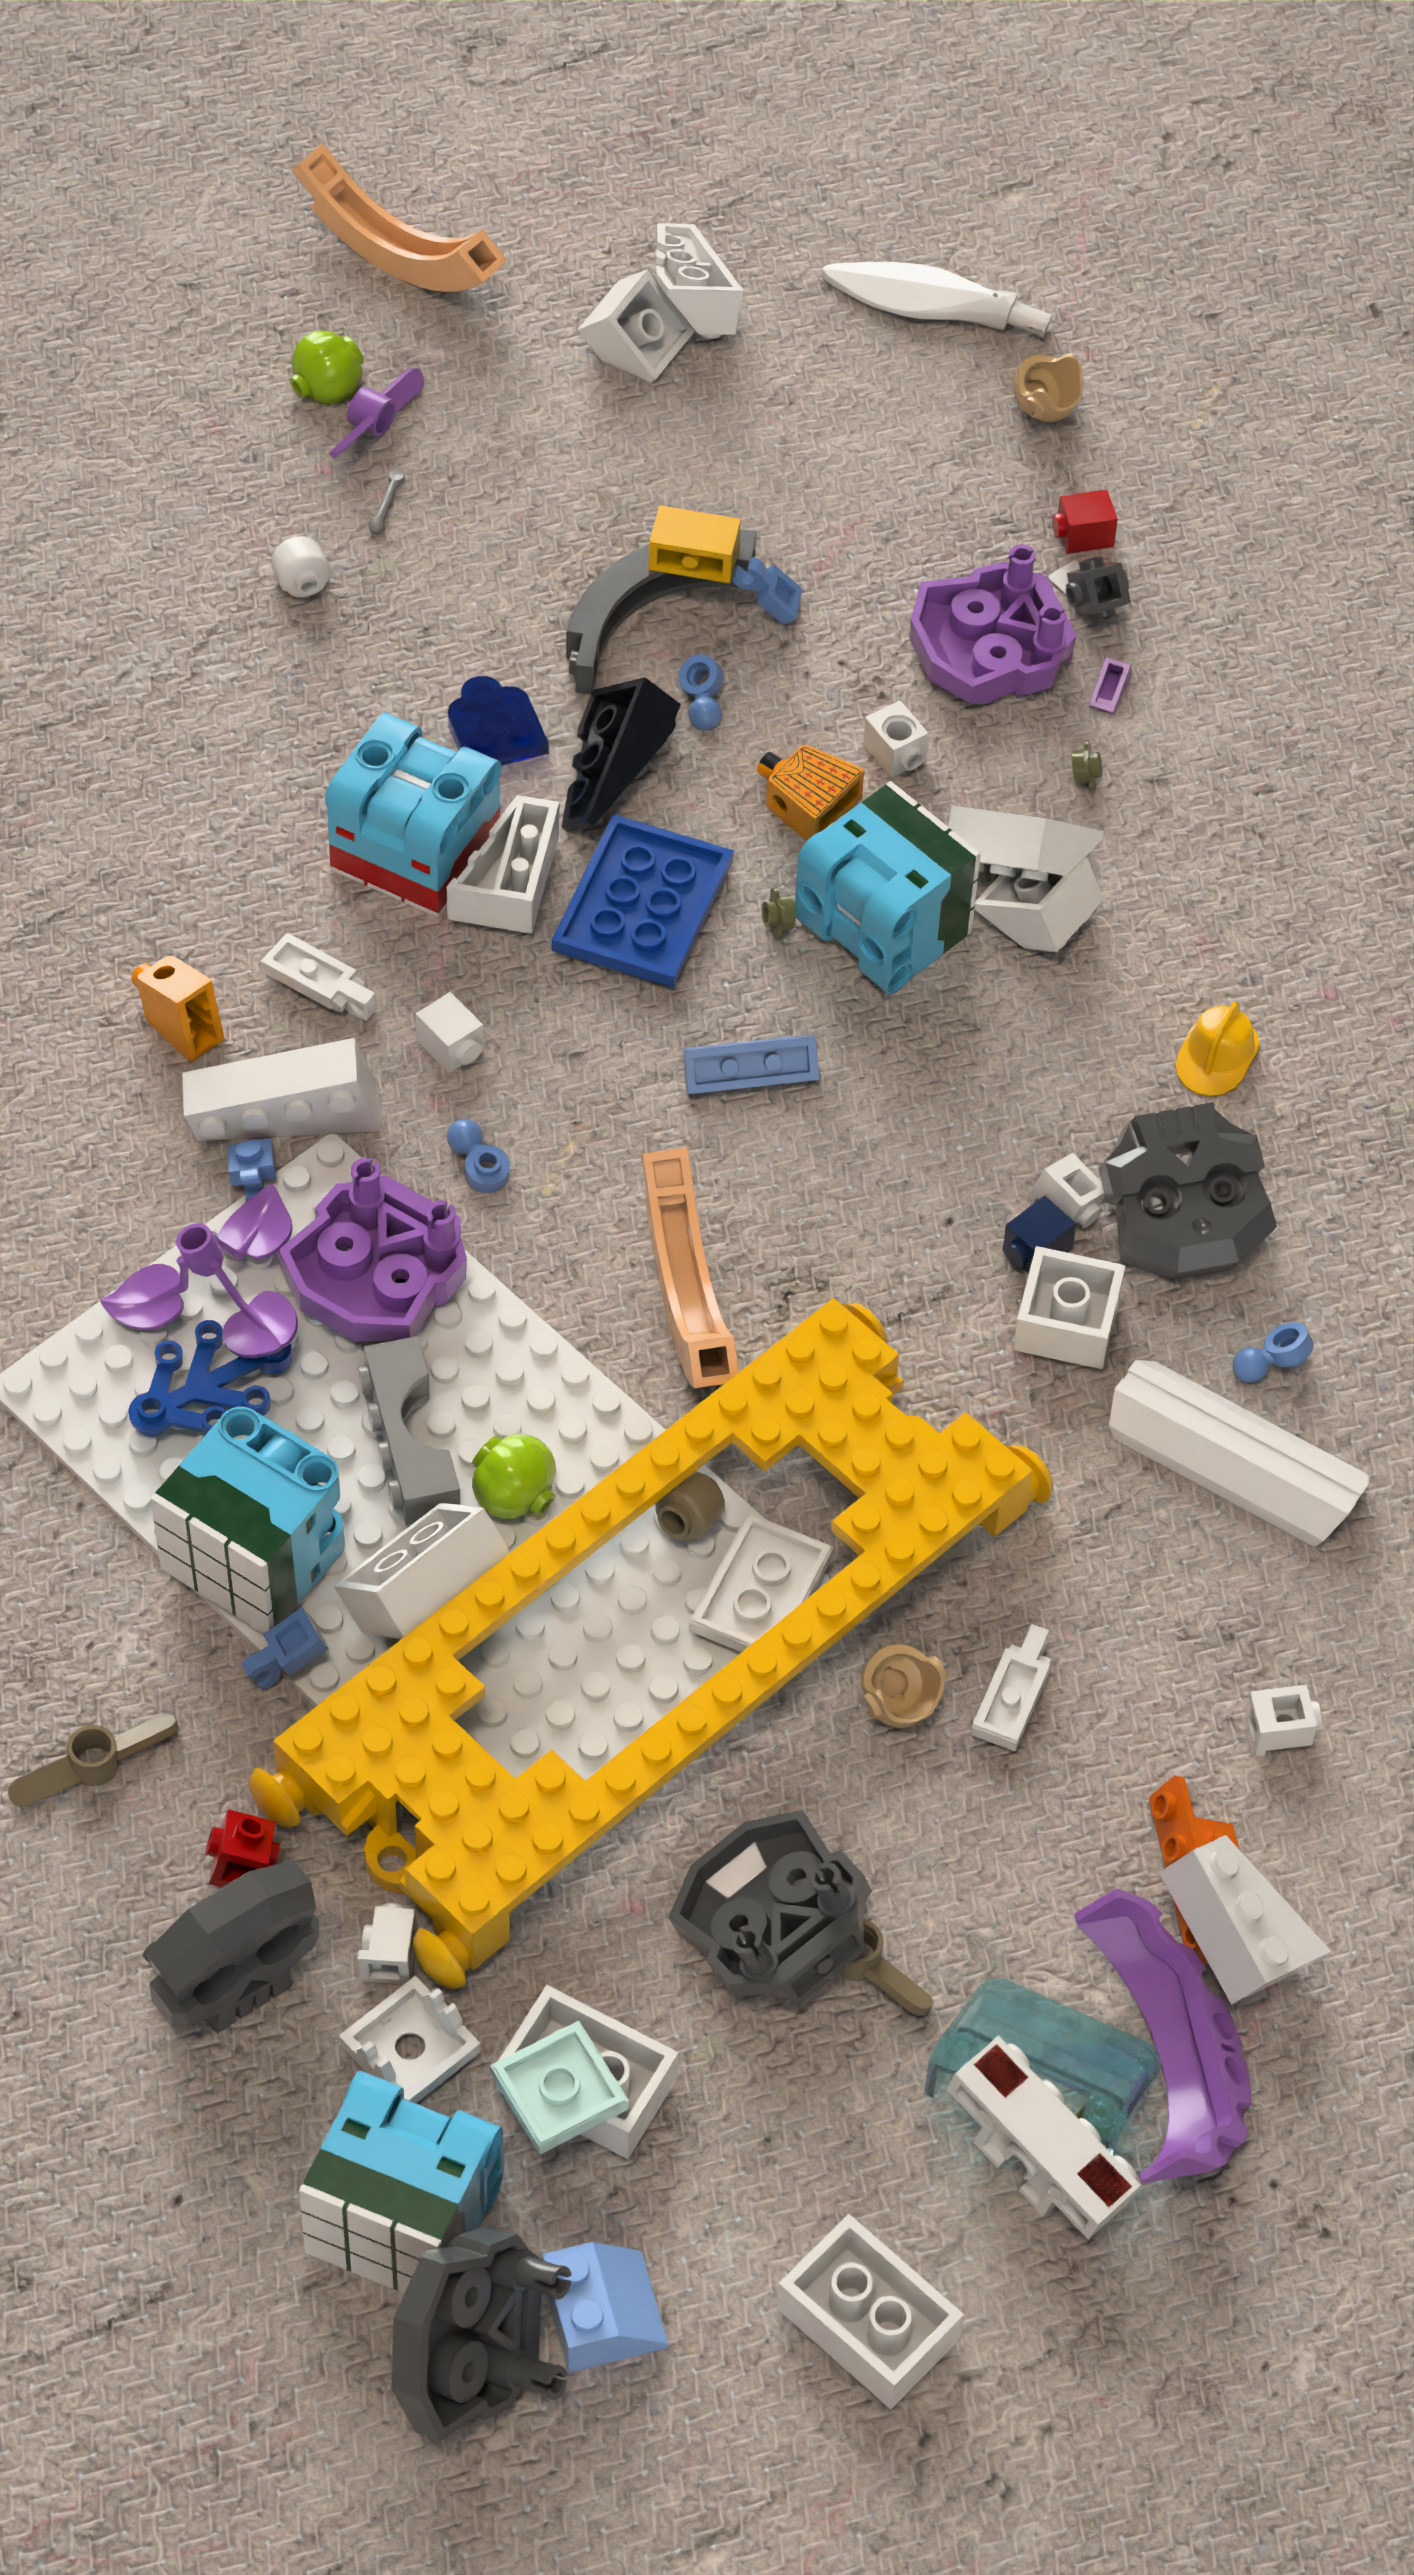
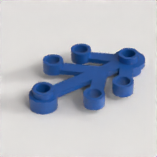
M202 1321L195 1329L197 1347L185 1385L168 1393L174 1371H177L183 1365L182 1347L175 1341L161 1342L155 1348L157 1367L149 1391L138 1395L130 1403L128 1409L130 1423L141 1434L150 1437L165 1433L170 1426L203 1432L206 1435L213 1427L208 1423L211 1420L220 1419L222 1414L226 1412L224 1408L248 1407L264 1416L270 1410V1395L266 1388L254 1385L242 1392L222 1387L257 1369L268 1374L284 1372L292 1362L291 1344L282 1348L277 1353L263 1357H238L209 1372L215 1352L222 1346L224 1341L223 1329L216 1321ZM213 1333L217 1335L212 1339H205L202 1337L204 1334ZM168 1353L176 1355L175 1358L170 1360L162 1358L163 1355ZM255 1398L263 1400V1402L258 1405H252L249 1403L250 1400ZM193 1402L213 1406L207 1408L203 1413L182 1409ZM151 1409H157V1410H158L156 1413H152V1414L145 1412V1411L151 1410Z

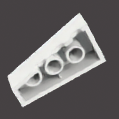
M355 1038L182 1073L184 1117L197 1141L381 1131L379 1088Z

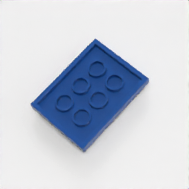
M613 814L551 940V951L674 988L732 865L734 850Z

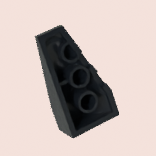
M646 677L592 691L578 727L577 737L583 740L581 753L579 752L573 756L572 767L578 770L576 780L569 786L561 826L565 831L569 832L594 827L673 732L676 725L675 719L681 704Z

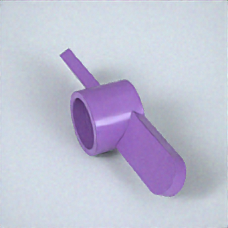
M417 368L405 370L381 393L367 386L360 388L352 398L347 412V421L356 426V428L328 454L333 459L337 458L365 431L376 437L385 434L391 426L395 414L422 390L424 386L422 372Z

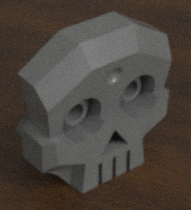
M1214 1102L1135 1116L1122 1129L1113 1150L1098 1168L1106 1203L1116 1206L1120 1261L1171 1281L1233 1270L1277 1227L1270 1200L1258 1175L1265 1167L1257 1135L1250 1134L1231 1124L1214 1109ZM1191 1152L1186 1164L1176 1156L1177 1154ZM1221 1185L1225 1187L1228 1191V1197H1218L1214 1192V1186ZM1149 1198H1159L1163 1203V1209H1153L1149 1204Z
M802 1809L744 1822L691 1864L668 1918L675 1930L694 1948L706 1956V1961L716 1978L737 2001L746 1996L771 1995L791 1998L799 2006L815 1993L814 1990L816 1988L820 1989L830 1981L829 1977L832 1975L835 1977L846 1968L845 1964H851L867 1951L864 1942L863 1914L868 1896L872 1890L864 1874L841 1850L832 1853L828 1851ZM805 1878V1881L800 1885H793L796 1880ZM747 1924L739 1928L741 1932H735L739 1926Z
M295 1860L245 1873L187 1909L155 1942H152L145 1949L143 1957L151 1964L157 1974L149 1983L152 2003L172 2028L187 2026L205 2020L218 2034L236 2023V2016L242 2019L253 2012L252 2006L258 2009L269 2002L270 1995L275 1998L292 1987L287 1971L315 1947L319 1938V1920L314 1915L316 1903L312 1884Z
M488 2225L459 2234L449 2241L445 2248L425 2250L393 2318L391 2389L415 2433L441 2441L474 2417L487 2420L512 2408L522 2388L544 2395L552 2400L558 2399L563 2394L567 2380L554 2376L557 2375L563 2378L568 2376L566 2369L560 2365H552L538 2359L541 2294L556 2300L562 2299L569 2291L571 2281L558 2278V2276L567 2278L572 2276L568 2267L543 2261L528 2249L517 2233Z

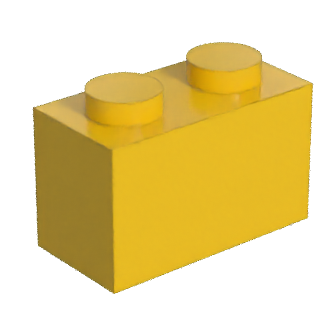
M659 505L649 541V570L730 584L740 548L741 519Z

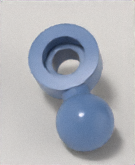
M704 654L694 655L683 663L679 671V683L689 695L695 698L688 712L691 723L700 730H710L715 728L722 718V709L712 696L720 690L724 674L721 666L711 657ZM705 675H709L707 681L700 685L701 679Z
M470 1119L457 1120L448 1129L447 1141L455 1152L467 1155L464 1170L467 1183L476 1191L483 1193H492L500 1190L505 1186L509 1178L510 1161L508 1156L496 1146L481 1145L483 1134L476 1122ZM488 1161L492 1162L495 1166L484 1168L480 1163Z
M1299 1322L1282 1324L1267 1335L1264 1341L1265 1347L1261 1350L1255 1347H1247L1240 1350L1233 1359L1234 1374L1242 1382L1253 1384L1265 1378L1271 1364L1281 1367H1295L1302 1364L1311 1354L1314 1347L1313 1340L1306 1326Z

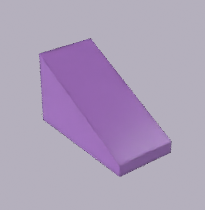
M1108 657L1105 658L1089 707L1114 714L1132 675L1130 664Z

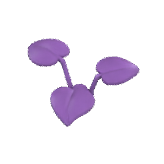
M270 1184L246 1201L224 1223L218 1237L208 1226L201 1223L185 1227L176 1239L177 1248L182 1255L176 1260L180 1267V1274L175 1268L165 1264H153L142 1268L127 1278L113 1293L100 1300L103 1308L113 1319L129 1328L142 1331L162 1328L173 1322L184 1309V1302L180 1293L188 1289L190 1268L193 1273L204 1277L215 1274L236 1305L241 1309V1311L228 1318L223 1328L224 1342L232 1353L243 1358H258L277 1353L282 1348L287 1347L294 1339L298 1328L297 1314L291 1302L278 1292L263 1291L248 1305L221 1268L224 1258L223 1252L238 1261L242 1260L246 1254L258 1260L272 1256L288 1242L292 1234V1219L276 1187Z

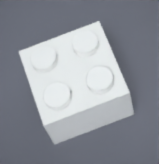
M1036 1246L1017 1318L1013 1350L1103 1370L1120 1301L1126 1265Z

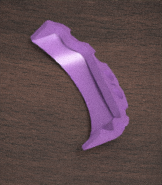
M1115 1889L1076 1912L1074 1917L1077 1926L1104 1953L1130 1990L1149 2027L1164 2073L1168 2098L1166 2137L1157 2159L1150 2167L1139 2173L1140 2182L1143 2184L1208 2173L1228 2163L1227 2161L1234 2153L1236 2147L1245 2142L1249 2130L1243 2124L1244 2109L1252 2105L1248 2066L1242 2055L1241 2040L1224 1999L1211 1994L1202 1979V1972L1206 1970V1967L1193 1948L1176 1942L1159 1921L1163 1913L1150 1901L1123 1890Z

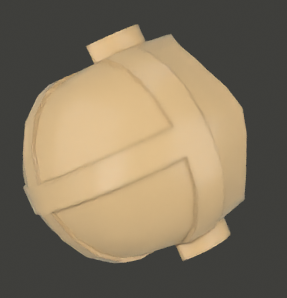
M1041 354L1032 355L1026 358L1017 368L1014 378V393L1018 403L1017 406L1022 412H1025L1034 419L1051 423L1060 421L1074 410L1082 396V368L1078 359L1072 354H1064L1060 358Z
M905 1644L887 1645L876 1651L866 1662L861 1676L863 1697L870 1710L867 1712L873 1720L878 1719L884 1724L896 1728L911 1727L927 1719L938 1706L944 1690V1680L947 1679L946 1670L936 1655L928 1658L921 1651Z

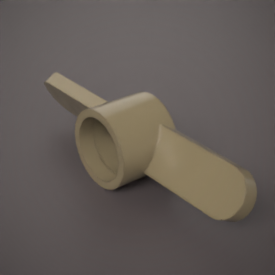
M172 1714L159 1715L116 1736H113L108 1729L99 1725L83 1726L70 1736L67 1744V1756L15 1779L9 1785L8 1797L14 1805L26 1807L79 1782L86 1786L103 1785L116 1775L119 1760L175 1734L179 1728L176 1717ZM91 1748H100L109 1753L103 1760L96 1763H85L78 1759L82 1752Z
M863 1919L864 1942L873 1949L874 1953L869 1957L856 1959L851 1964H845L846 1968L839 1975L851 1981L869 1979L912 2014L919 2016L927 2015L933 2005L932 1997L882 1957V1933L875 1924Z

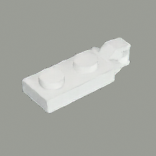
M288 933L260 961L261 972L331 1010L334 1009L342 1013L346 1009L350 1014L366 1021L377 1010L375 1004L376 994L365 988L364 981L357 977V970Z
M1031 1624L1022 1647L1011 1644L1009 1649L1005 1648L972 1724V1736L1016 1752L1049 1675L1051 1658L1043 1656L1048 1643L1046 1640L1049 1630Z

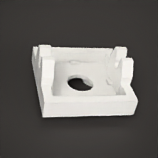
M416 1976L339 2035V2045L365 2072L403 2087L404 2099L416 2104L481 2052V2043L463 2025V2020L457 2007L453 2003L447 2006L444 2001L443 1992L439 1988L430 1991ZM405 2035H416L423 2040L425 2050L420 2057L407 2060L397 2054L395 2050L397 2041Z

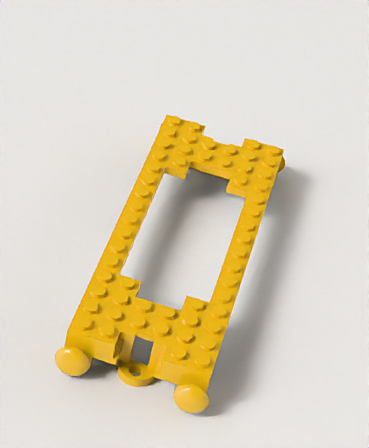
M832 1298L274 1739L276 1773L271 1776L267 1771L259 1767L254 1768L248 1782L250 1793L256 1806L266 1818L275 1821V1824L285 1828L300 1825L301 1818L299 1812L305 1807L314 1816L322 1812L346 1836L367 1821L373 1828L368 1834L364 1846L367 1873L375 1884L386 1891L409 1896L433 1920V1932L437 1936L424 1928H418L412 1942L413 1951L419 1965L432 1980L445 1988L452 1990L465 1987L467 1981L464 1972L469 1968L474 1971L510 1941V1912L978 1524L996 1537L1027 1511L1028 1503L1032 1500L1038 1503L1048 1502L1054 1489L1052 1475L1038 1454L1021 1445L1006 1447L967 1412L940 1433L920 1416L906 1415L892 1404V1396L903 1388L904 1380L897 1375L899 1354L888 1345L887 1334L883 1325L873 1312L859 1303L841 1304L835 1298ZM733 1443L764 1472L799 1445L859 1498L833 1519L831 1531L859 1556L586 1781L552 1749L515 1779L455 1722L457 1718L485 1697V1686L458 1660L729 1444ZM398 1801L419 1820L415 1824L416 1849L397 1831L396 1802ZM396 1855L403 1858L406 1864L402 1869L390 1872L382 1869L379 1862L386 1856Z

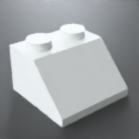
M648 269L619 280L578 329L579 333L601 361L649 382L657 379L695 332L689 322L667 297Z
M1084 858L1067 876L1048 874L1047 882L1021 878L1022 870L1019 869L1016 870L1015 877L999 875L975 901V909L1023 948L1058 952L1059 949L1066 945L1068 939L1090 918L1104 898L1088 858Z

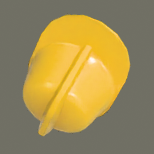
M1233 1001L1230 1007L1215 1006L1206 1010L1191 1028L1178 1053L1175 1064L1177 1076L1182 1084L1195 1094L1212 1097L1224 1095L1234 1090L1243 1080L1257 1054L1260 1043L1258 1034L1252 1027L1250 1019L1240 1011L1238 1002Z

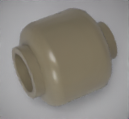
M696 1471L655 1503V1511L659 1525L669 1536L681 1540L694 1541L704 1536L721 1519L725 1511V1499L718 1484L712 1478Z

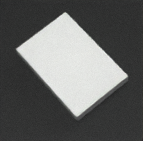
M747 1513L689 1621V1631L743 1652L815 1592L833 1557L834 1547Z

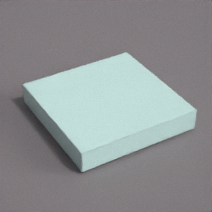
M580 2021L490 2065L491 2076L539 2155L629 2109V2100Z

